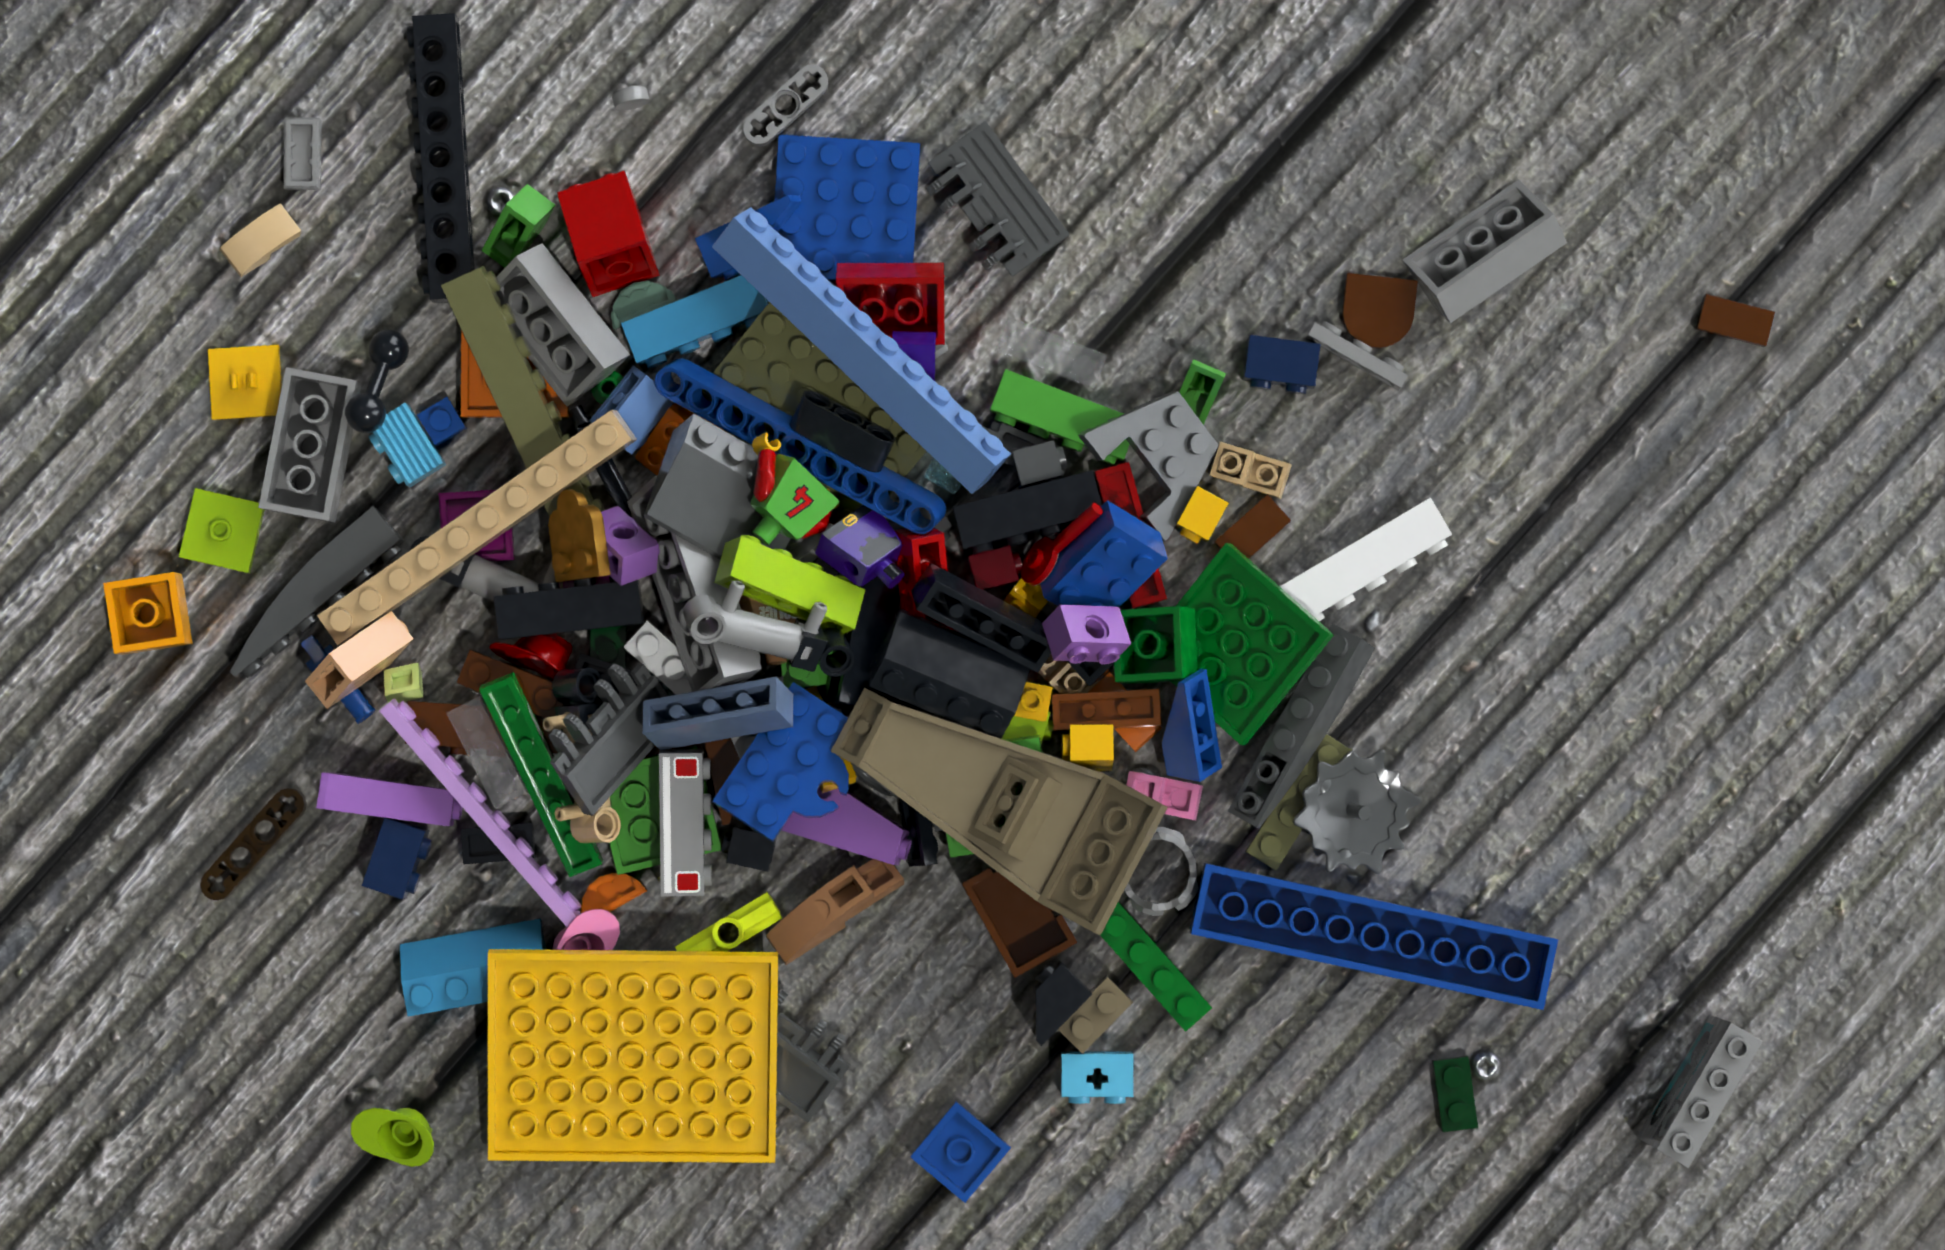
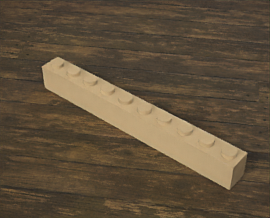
M610 410L324 610L317 617L337 645L345 643L631 445L637 438L617 410Z

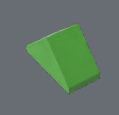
M1193 359L1179 393L1204 425L1226 373Z

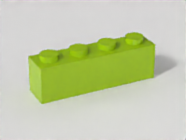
M741 535L725 543L714 583L729 589L732 581H740L745 586L742 595L806 621L814 603L821 602L827 606V612L820 625L822 629L837 628L843 634L855 629L865 589L854 585L845 576H833L824 572L823 567L812 562L803 563L796 560L786 550L766 547L761 544L760 539L754 536Z

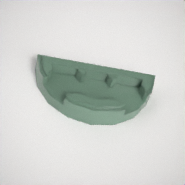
M651 281L633 283L623 289L614 302L611 312L613 330L622 328L621 323L678 300L672 291L661 284Z

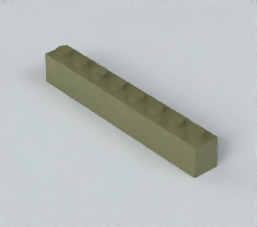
M482 266L442 284L441 287L526 468H529L571 437L568 433L562 434L557 423L562 420L559 410L554 401L548 403L542 391L547 388L544 378L538 368L532 369L527 359L531 355L530 348L523 336L517 337L512 327V324L516 323V319L509 304L505 303L502 305L498 297L497 291L501 290V287L492 270L487 272L485 267ZM589 474L566 489H573L576 492L582 493L586 497L588 505H595L601 512L605 511L600 499L593 500L588 489L592 485ZM559 495L544 505L549 517L554 510H557Z

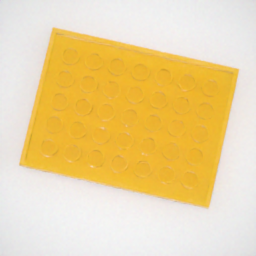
M488 949V1161L775 1163L778 952Z

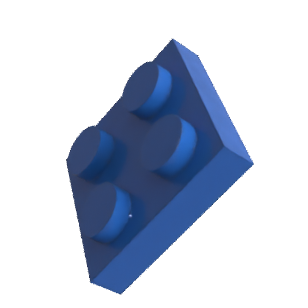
M955 1101L910 1157L966 1203L1011 1149V1146Z

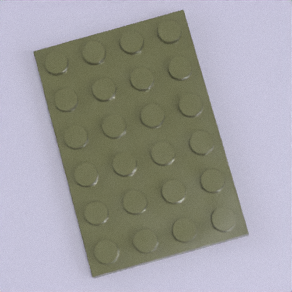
M770 302L713 372V374L792 417L804 391H814L890 431L896 438L884 466L905 478L927 453L916 440ZM702 389L703 396L712 402L710 393ZM733 405L734 413L738 417L743 418L742 411ZM764 422L765 430L769 434L774 435L772 426ZM726 431L727 433L731 434L732 436H734V437L738 438L739 440L745 442L746 444L752 446V444H750V443L746 442L745 440H743V439H741V438H739V437L733 435L732 433ZM795 439L797 448L805 452L804 444L800 440ZM826 456L828 465L837 469L836 462L831 457ZM857 473L858 480L863 485L868 486L866 477ZM820 482L826 489L829 488L830 492L840 501L839 506L832 509L829 520L832 525H835L863 506L861 503ZM888 490L889 496H890L894 491Z

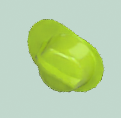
M382 1108L365 1109L358 1113L351 1123V1135L354 1142L362 1150L372 1155L413 1167L421 1166L428 1162L434 1152V1141L431 1136L432 1128L423 1114L415 1109L400 1108L395 1111Z

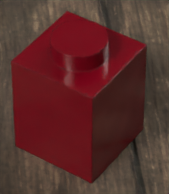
M1010 546L968 556L975 585L984 591L1019 581L1017 574L1021 573V568L1023 567L1019 552H1011Z

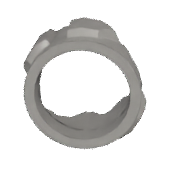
M1163 826L1157 827L1151 840H1166L1178 846L1187 858L1189 877L1181 893L1169 901L1159 903L1141 899L1132 891L1129 883L1127 884L1124 892L1130 898L1132 907L1139 912L1152 916L1163 915L1164 910H1170L1174 907L1178 911L1183 909L1191 902L1199 889L1196 880V860L1191 849L1186 844L1183 834Z

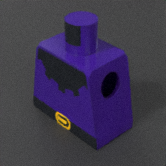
M863 505L822 533L815 554L855 585L864 586L875 577H878L890 589L896 586L904 577V572L895 564L903 546L902 541L884 516Z

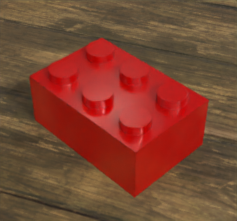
M944 262L837 263L836 287L840 288L845 293L846 298L860 311L869 315L872 322L885 335L892 338L893 331L936 332V345H945Z

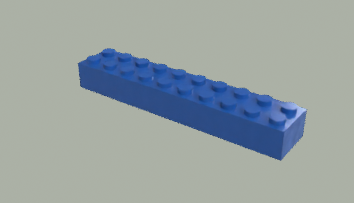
M1203 863L1189 933L1192 935L1544 1010L1558 939L1208 863Z

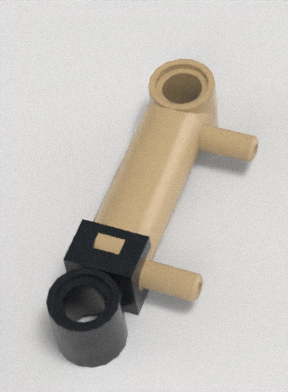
M573 668L557 672L552 682V690L557 701L565 705L555 707L556 716L544 719L543 727L546 731L561 730L574 743V739L563 723L566 715L572 713L581 719L590 734L593 735L585 722L603 704L602 701H597L599 696L594 689L595 683L602 679L598 671L593 668ZM610 797L593 816L583 814L575 800L574 804L557 807L554 812L555 818L558 821L571 819L570 830L572 836L580 843H610L617 838L621 829L619 815L611 808Z

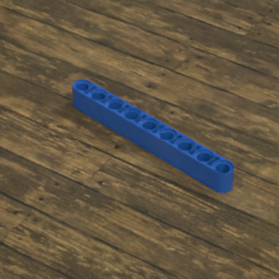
M683 358L675 359L660 369L655 376V387L662 396L752 444L754 438L767 432L764 428V422L768 423L774 430V435L768 433V443L774 439H778L781 442L780 449L775 451L776 456L782 454L795 458L818 481L914 533L926 534L945 517L946 505L937 494L883 466L880 472H871L851 463L795 432L789 425L792 419L791 415ZM671 372L679 376L681 385L674 382ZM702 389L710 393L712 402L703 396ZM733 405L742 411L743 418L738 417L734 413ZM795 439L800 440L804 444L805 452L797 448ZM826 456L831 457L836 462L837 469L828 465ZM857 473L866 477L868 486L863 485L858 480ZM888 490L894 491L898 495L900 503L890 498ZM920 507L929 511L931 520L922 516Z

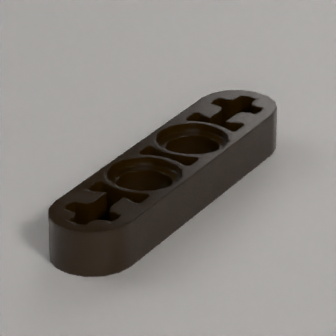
M293 788L280 790L247 825L201 878V890L207 898L222 900L229 897L304 814L307 802L302 792ZM284 796L286 798L295 796L297 800L294 804L298 809L296 812L291 810L285 812L281 819L287 821V823L282 826L281 822L276 817L269 815L268 812L273 809L274 813H279L285 805L281 799ZM264 820L271 822L275 827V835L269 841H262L256 834L257 825ZM239 847H244L251 853V862L244 868L237 867L232 860L233 852ZM223 862H225L229 870L239 874V877L235 880L233 875H229L223 882V886L226 888L225 891L218 890L213 893L211 891L213 883L210 881V878L212 876L219 878L227 871L221 867Z

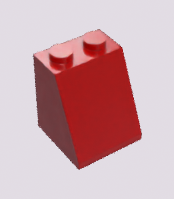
M625 170L618 173H609L600 179L584 184H575L566 190L557 192L575 256L592 297L660 276Z

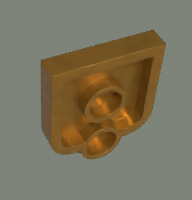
M573 489L562 491L557 500V510H554L550 515L548 524L555 581L563 582L611 575L604 520L601 511L595 505H588L587 499L582 493L576 492Z

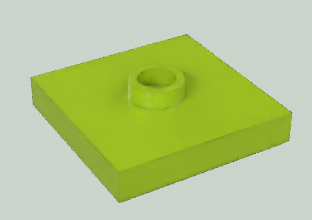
M195 488L179 557L250 574L265 510L258 508V502Z

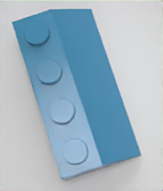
M541 918L400 944L401 983L407 1017L488 1002V949L546 950Z

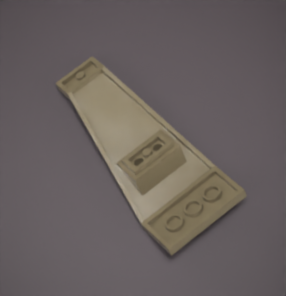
M866 688L863 689L831 750L832 753L861 768L1034 900L1098 935H1101L1168 808L1104 773L893 703ZM1019 785H1022V792L1019 795H1016L1017 787ZM1002 817H1005V824L1002 827H999L1000 819Z

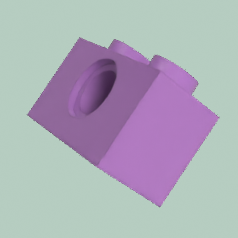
M619 506L602 511L610 576L622 586L656 573L660 553L659 544L656 539L644 531L635 519L625 513Z
M1059 605L1042 623L1054 661H1069L1073 664L1081 662L1111 664L1117 661L1120 655L1131 645L1119 607Z

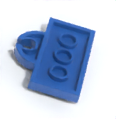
M795 682L789 687V690L793 693V727L758 733L713 799L714 804L772 842H774L792 813L805 818H821L839 808L834 801H824L818 796L817 792L820 785L825 782L834 783L838 787L840 794L847 796L849 790V773L846 766L838 755L831 752L848 717Z

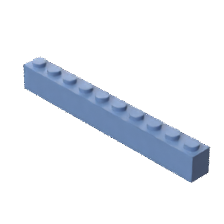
M750 207L731 220L712 248L971 494L986 484L1011 455L1003 447L1002 442L984 429L971 412L964 410L951 397L946 388L938 385L927 375L918 362L907 356L898 347L897 342L893 338L885 335L872 322L869 315L860 311L850 302L840 288L830 283L820 273L815 264L807 261L787 238L782 237L773 229L762 214Z

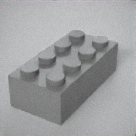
M285 368L258 508L330 523L336 522L353 434V428L346 420L345 409L349 400L361 393L362 384L360 382L294 368Z

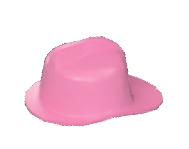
M592 909L584 911L576 916L568 927H565L558 933L554 940L553 950H613L620 934L619 922L607 910Z

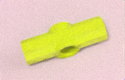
M766 892L675 946V949L677 951L728 952L782 920L783 917L769 893ZM726 922L735 924L739 931L737 940L732 943L723 941L719 934L721 925Z

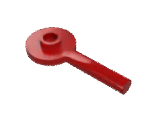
M1092 503L1054 540L1048 537L1038 540L1030 548L1023 561V567L1021 568L1022 580L1032 586L1042 583L1052 572L1059 552L1103 514L1102 508L1098 504Z

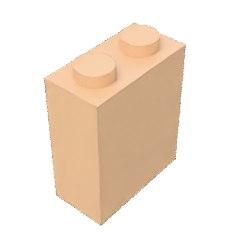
M390 611L330 652L305 682L326 709H328L388 668L414 638L410 635L405 623Z

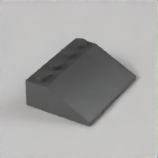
M691 415L673 430L643 517L721 560L726 542L741 535L754 536L752 531L763 519L751 506V499L754 496L758 455L754 452L752 446L698 415ZM779 533L769 546L762 542L761 544L771 549L785 550L791 538Z

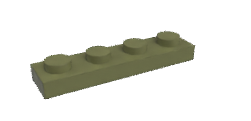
M1326 734L1300 775L1264 821L1245 852L1277 871L1302 831V828L1294 825L1293 819L1304 806L1303 790L1317 780L1318 762L1324 761L1335 765L1351 749Z

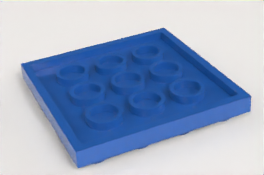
M779 135L775 201L787 195H799L802 203L778 233L782 237L787 238L807 261L815 264L828 281H836L837 263H913L921 143Z

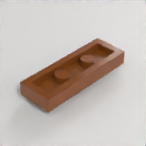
M1160 689L1052 695L1054 732L1069 731L1070 725L1113 724V729L1162 726Z

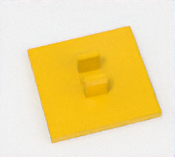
M279 345L208 349L212 420L276 416L282 388Z

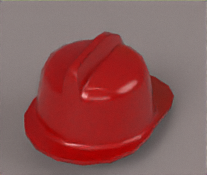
M556 634L522 637L514 645L495 642L489 646L491 651L497 656L518 666L535 671L553 681L558 671L565 669L572 653L571 643Z

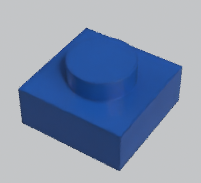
M445 397L417 414L435 446L440 445L467 428L449 397Z

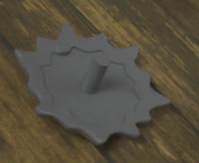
M1379 749L1367 758H1361L1357 756L1355 751L1351 750L1335 765L1319 761L1316 782L1302 792L1304 806L1294 817L1293 823L1309 832L1314 849L1325 853L1327 872L1331 873L1338 865L1343 864L1350 870L1356 869L1358 865H1365L1375 874H1380L1382 872L1384 853L1391 849H1404V844L1398 836V832L1409 826L1406 818L1407 812L1412 807L1420 804L1421 798L1402 787L1398 771H1391L1384 767L1385 751L1383 749Z

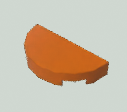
M610 873L598 877L586 889L582 898L581 913L592 909H602L611 912L648 890L638 879L628 874L617 875V873Z

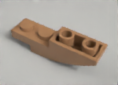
M876 859L868 861L857 869L853 865L793 909L766 935V938L775 951L778 952L784 964L787 965L844 929L846 921L904 885V878L894 865Z

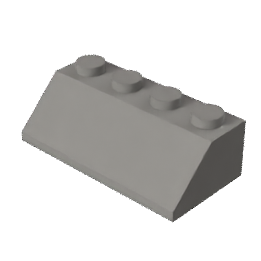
M1518 179L1402 260L1414 279L1418 281L1419 286L1432 305L1449 323H1452L1565 245L1567 241L1554 213Z
M543 243L517 255L496 277L501 287V290L497 291L498 297L502 305L505 303L509 304L516 319V323L512 324V327L517 337L523 336L530 348L531 355L528 358L539 369L542 376L567 407L611 375L630 355Z

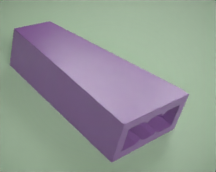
M335 772L321 773L316 806L318 809L449 827L454 826L455 820L461 819L463 810L458 801L444 788Z
M819 787L817 792L822 800L834 801L839 806L836 811L821 818H805L792 813L781 830L892 865H900L901 859H907L912 840L907 839L909 835L907 829L850 791H848L847 796L840 794L838 788L822 793Z

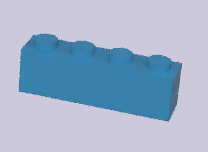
M740 275L625 321L621 325L636 363L640 366L646 364L647 368H653L667 362L666 355L679 351L680 355L691 353L701 348L699 342L711 337L714 342L726 339L733 335L732 329L744 324L748 329L768 305V301Z

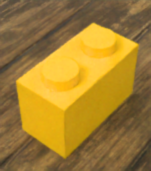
M1113 724L1070 725L1069 734L1062 735V760L1095 771H1112L1114 761Z

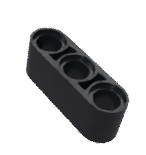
M804 391L789 424L798 434L871 472H880L896 439L887 429L814 391Z

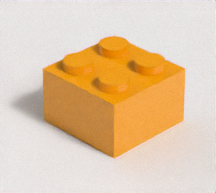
M170 572L103 583L114 654L125 655L193 644L181 573Z

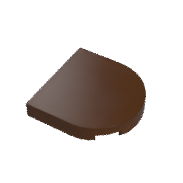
M1347 273L1342 318L1349 334L1354 339L1376 349L1386 348L1399 342L1408 333L1413 323L1418 281Z

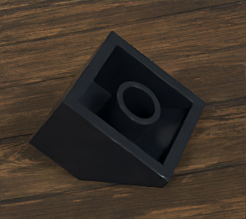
M1061 961L1056 965L1049 962L1035 976L1039 981L1035 986L1036 1041L1041 1046L1092 995L1091 990Z

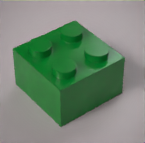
M1172 606L1120 610L1131 645L1114 662L1115 682L1134 684L1182 681L1197 671L1195 608Z

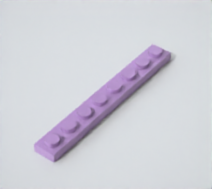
M395 698L392 699L379 712L563 924L568 927L572 920L581 914L579 911L581 905L569 891L563 893L555 884L558 878L546 864L540 867L531 856L534 854V850L524 838L519 837L516 839L508 830L511 824L499 810L493 812L484 802L487 796L482 789L474 782L471 785L468 784L461 775L464 770L451 755L446 758L437 748L440 742L428 728L422 730L416 724L414 719L417 716L411 707L404 701L398 703Z

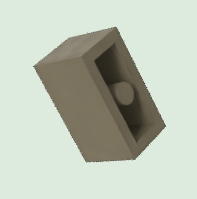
M1107 975L1091 990L1092 995L1058 1029L1082 1054L1133 1003Z

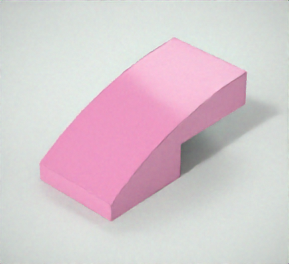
M1129 771L1126 785L1167 806L1166 815L1191 820L1197 819L1203 785Z

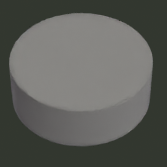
M643 86L626 87L612 95L615 110L618 111L636 109L649 103L647 88Z

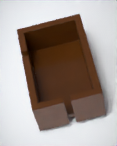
M990 867L962 882L964 889L1014 978L1077 943L1061 914L1054 916L1053 910L1034 900L999 872L993 873Z

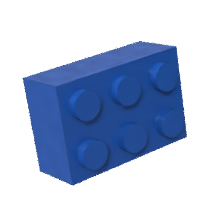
M1107 500L1101 506L1103 514L1059 552L1052 572L1040 583L1043 597L1057 606L1120 607L1168 559L1161 533Z

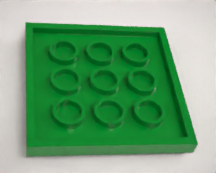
M1231 543L1224 544L1176 605L1195 608L1197 671L1200 669L1207 670L1215 722L1240 745H1246L1334 636L1333 633ZM1170 681V682H1172V683L1177 687V686H1178V682H1180V681Z

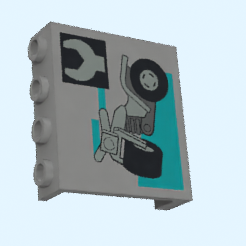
M1709 1015L1637 1138L1689 1168L1763 1041L1731 1022Z

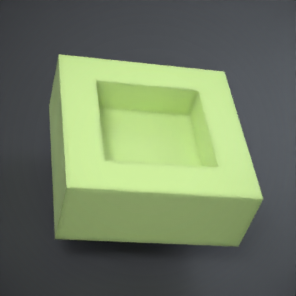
M419 663L383 670L385 698L388 703L394 698L398 703L423 698L422 671Z

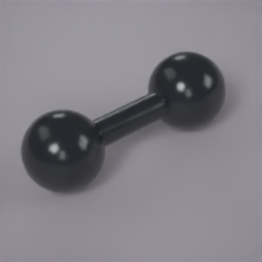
M395 330L380 331L371 339L369 343V356L375 364L366 392L355 395L347 403L345 409L346 420L358 432L371 433L382 426L386 418V408L379 396L388 371L400 367L408 358V342L401 333Z

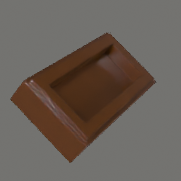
M1705 294L1695 330L1766 347L1775 312Z
M1267 494L1214 543L1220 549L1225 543H1231L1249 559L1291 520Z

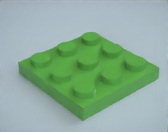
M694 745L682 749H698V747ZM659 754L645 757L610 796L611 808L618 813L621 821L619 835L614 841L610 842L617 875L660 865ZM704 779V793H709L706 779ZM711 804V815H704L705 829H711L712 849L711 851H705V854L722 850Z

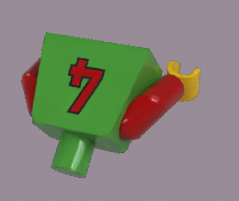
M767 432L754 438L752 447L758 455L751 506L763 519L752 531V534L760 539L763 544L769 546L779 533L798 540L824 532L828 526L832 509L837 508L840 501L830 492L829 488L826 489L795 458L782 454L776 456L775 451L781 447V442L778 439L768 443Z

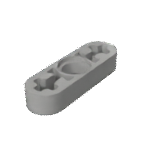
M806 65L747 117L743 126L746 139L752 145L760 147L770 144L825 94L829 82L824 69L817 65ZM807 74L812 77L817 74L821 77L818 80L820 88L817 90L813 87L808 88L803 93L804 97L808 98V100L802 103L800 96L790 88L793 85H797L798 90L802 89L806 84L804 77ZM783 96L792 97L796 101L795 111L790 115L778 113L776 102L779 98ZM770 108L772 115L782 123L776 127L774 121H772L766 127L767 136L764 138L761 135L753 137L751 135L754 131L752 124L755 121L763 124L769 118L764 112Z

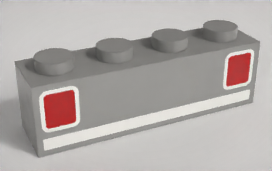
M666 749L659 752L661 897L704 896L705 886H712V865H705V851H711L712 833L711 829H705L704 815H711V793H704V779H711L710 758H704V749Z

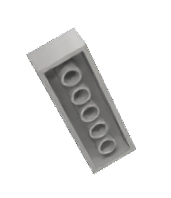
M656 475L627 502L632 517L637 524L650 536L654 537L659 544L660 553L657 562V572L652 574L691 690L694 692L744 683L762 669L759 652L721 642L701 644L695 641L686 624L683 610L688 600L694 596L708 595L713 597L718 604L722 605L728 588L714 583L720 559L643 517L658 476ZM738 603L736 609L741 610L740 604ZM710 617L703 618V619L700 620L699 622L706 621V620H708Z

